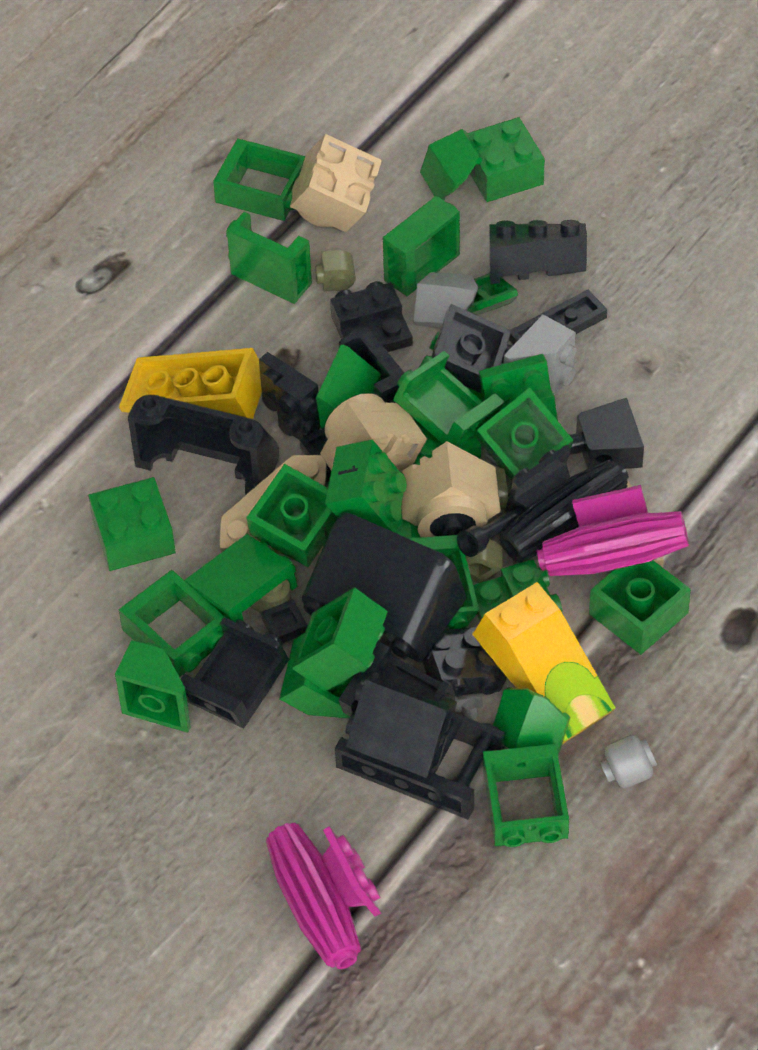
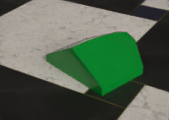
M460 129L429 144L420 173L433 195H437L442 200H445L446 196L452 194L467 179L475 165H479L483 158L467 132Z
M490 273L475 278L478 290L473 304L467 311L479 315L509 305L517 298V289L502 277H500V283L490 284Z
M508 687L503 690L493 725L500 731L505 732L504 745L508 749L556 744L559 756L571 717L565 712L562 713L547 697L528 688L513 689Z

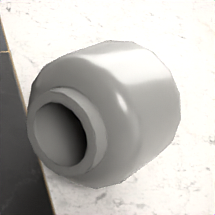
M629 735L607 745L604 751L607 760L600 762L608 782L616 780L618 785L624 789L650 779L653 775V767L657 766L646 738L640 741L636 735Z

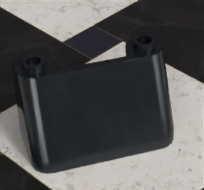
M145 395L137 399L128 415L134 462L137 468L151 471L155 461L166 458V461L173 462L178 450L237 464L235 478L245 481V495H247L274 471L279 460L277 442L258 421L157 395Z
M342 512L333 523L302 595L303 608L312 616L313 612L355 587L388 611L383 626L385 627L384 634L390 643V650L402 659L409 657L420 663L467 599L457 568L445 555L348 512Z

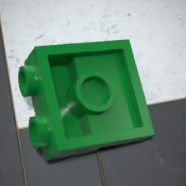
M543 354L478 371L483 401L495 393L505 402L501 408L502 410L527 389L531 388L558 421L555 396L550 387L547 360Z
M534 559L501 568V577L473 585L479 607V612L477 613L479 621H481L485 613L536 582L539 583L561 612H563L562 604L556 593L550 595L547 589L550 586L548 573L546 570L542 571L541 568H537Z

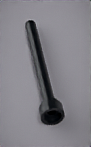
M518 506L484 527L470 526L464 529L457 536V545L460 551L468 557H474L487 548L489 539L503 532L525 508Z

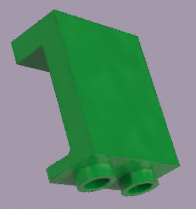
M243 212L237 220H233L229 224L226 237L228 240V258L230 260L231 274L295 304L312 284L309 240L298 235L287 248L253 232L251 216L246 212Z
M443 351L434 358L432 356L427 357L416 370H407L397 382L399 389L393 400L442 444L449 442L457 447H461L476 436V430L500 412L505 402L495 393L482 402L445 369V364L450 355Z
M248 534L244 535L184 580L221 614L234 622L237 619L244 621L242 612L286 579L289 582L291 591L298 587L294 574L296 568L288 557H281L272 551L264 541L259 542Z

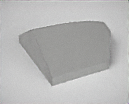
M430 272L417 284L414 325L441 327L446 311L451 304L467 311L473 304L478 290L472 275Z

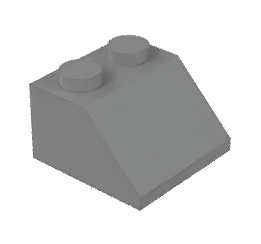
M542 314L506 352L504 364L543 354L547 360L550 387L555 395L563 386H568L575 376L576 332Z

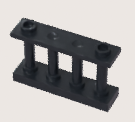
M454 713L440 764L454 739L474 746L456 780H450L435 774L437 770L427 778L347 748L348 739L343 737L339 739L335 746L336 768L468 820L474 810V789L470 788L469 785L483 761V752L504 750L505 732L500 731L492 724L480 723Z

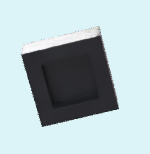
M294 600L261 612L262 621L268 632L278 637L283 643L301 636L308 627Z

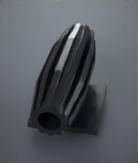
M565 445L557 452L554 449L548 451L539 460V464L532 469L524 468L519 471L512 479L513 483L508 494L509 498L505 512L508 513L518 506L525 508V510L500 534V542L509 557L515 562L521 563L536 556L537 550L543 548L542 543L544 541L578 528L579 525L572 500L627 488L629 476L625 467L619 462L615 463L606 460L570 477L567 461L571 449Z

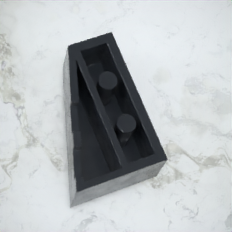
M503 220L496 224H489L490 284L500 283V277L518 275L519 280L529 279V273L546 271L547 276L586 271V223H580L576 220H564L561 224H548L543 220H533L528 224H515L513 221Z

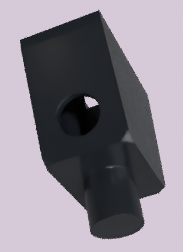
M627 398L619 399L577 415L576 433L569 434L573 439L569 455L582 453L588 469L606 460L615 463L619 462L625 469L643 467L644 445Z

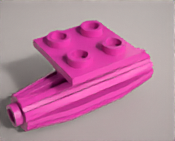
M638 485L572 500L579 527L542 543L543 548L537 550V556L541 570H548L550 576L596 574L650 562L689 546L682 512L648 513L642 487Z
M292 822L291 824L286 823L283 826H278L266 837V844L277 883L301 931L327 966L333 968L336 966L337 969L350 967L357 961L358 953L361 952V946L349 907L366 906L374 917L381 914L375 902L381 897L372 880L368 879L364 873L363 868L365 866L355 848L352 849L345 835L343 834L338 837L330 826L323 829L330 843L323 856L299 824Z

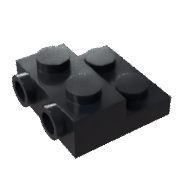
M380 281L370 283L366 289L357 292L342 290L335 295V298L330 299L331 317L341 339L350 333H355L367 327L387 352L413 346V336L403 317L402 304L392 282L383 284Z
M451 304L446 311L432 357H436L443 351L448 353L450 356L445 364V369L458 374L456 379L464 386L482 394L478 371L501 365V363L504 364V355L512 347V345L507 344L511 330Z
M267 352L259 359L262 402L269 410L277 411L280 429L286 435L294 436L298 440L318 431L321 427L316 400L319 392L318 384L271 353Z
M477 627L445 629L422 660L427 675L441 683L444 679L452 683L455 693L454 697L479 693L489 695L501 692L507 676L472 635Z

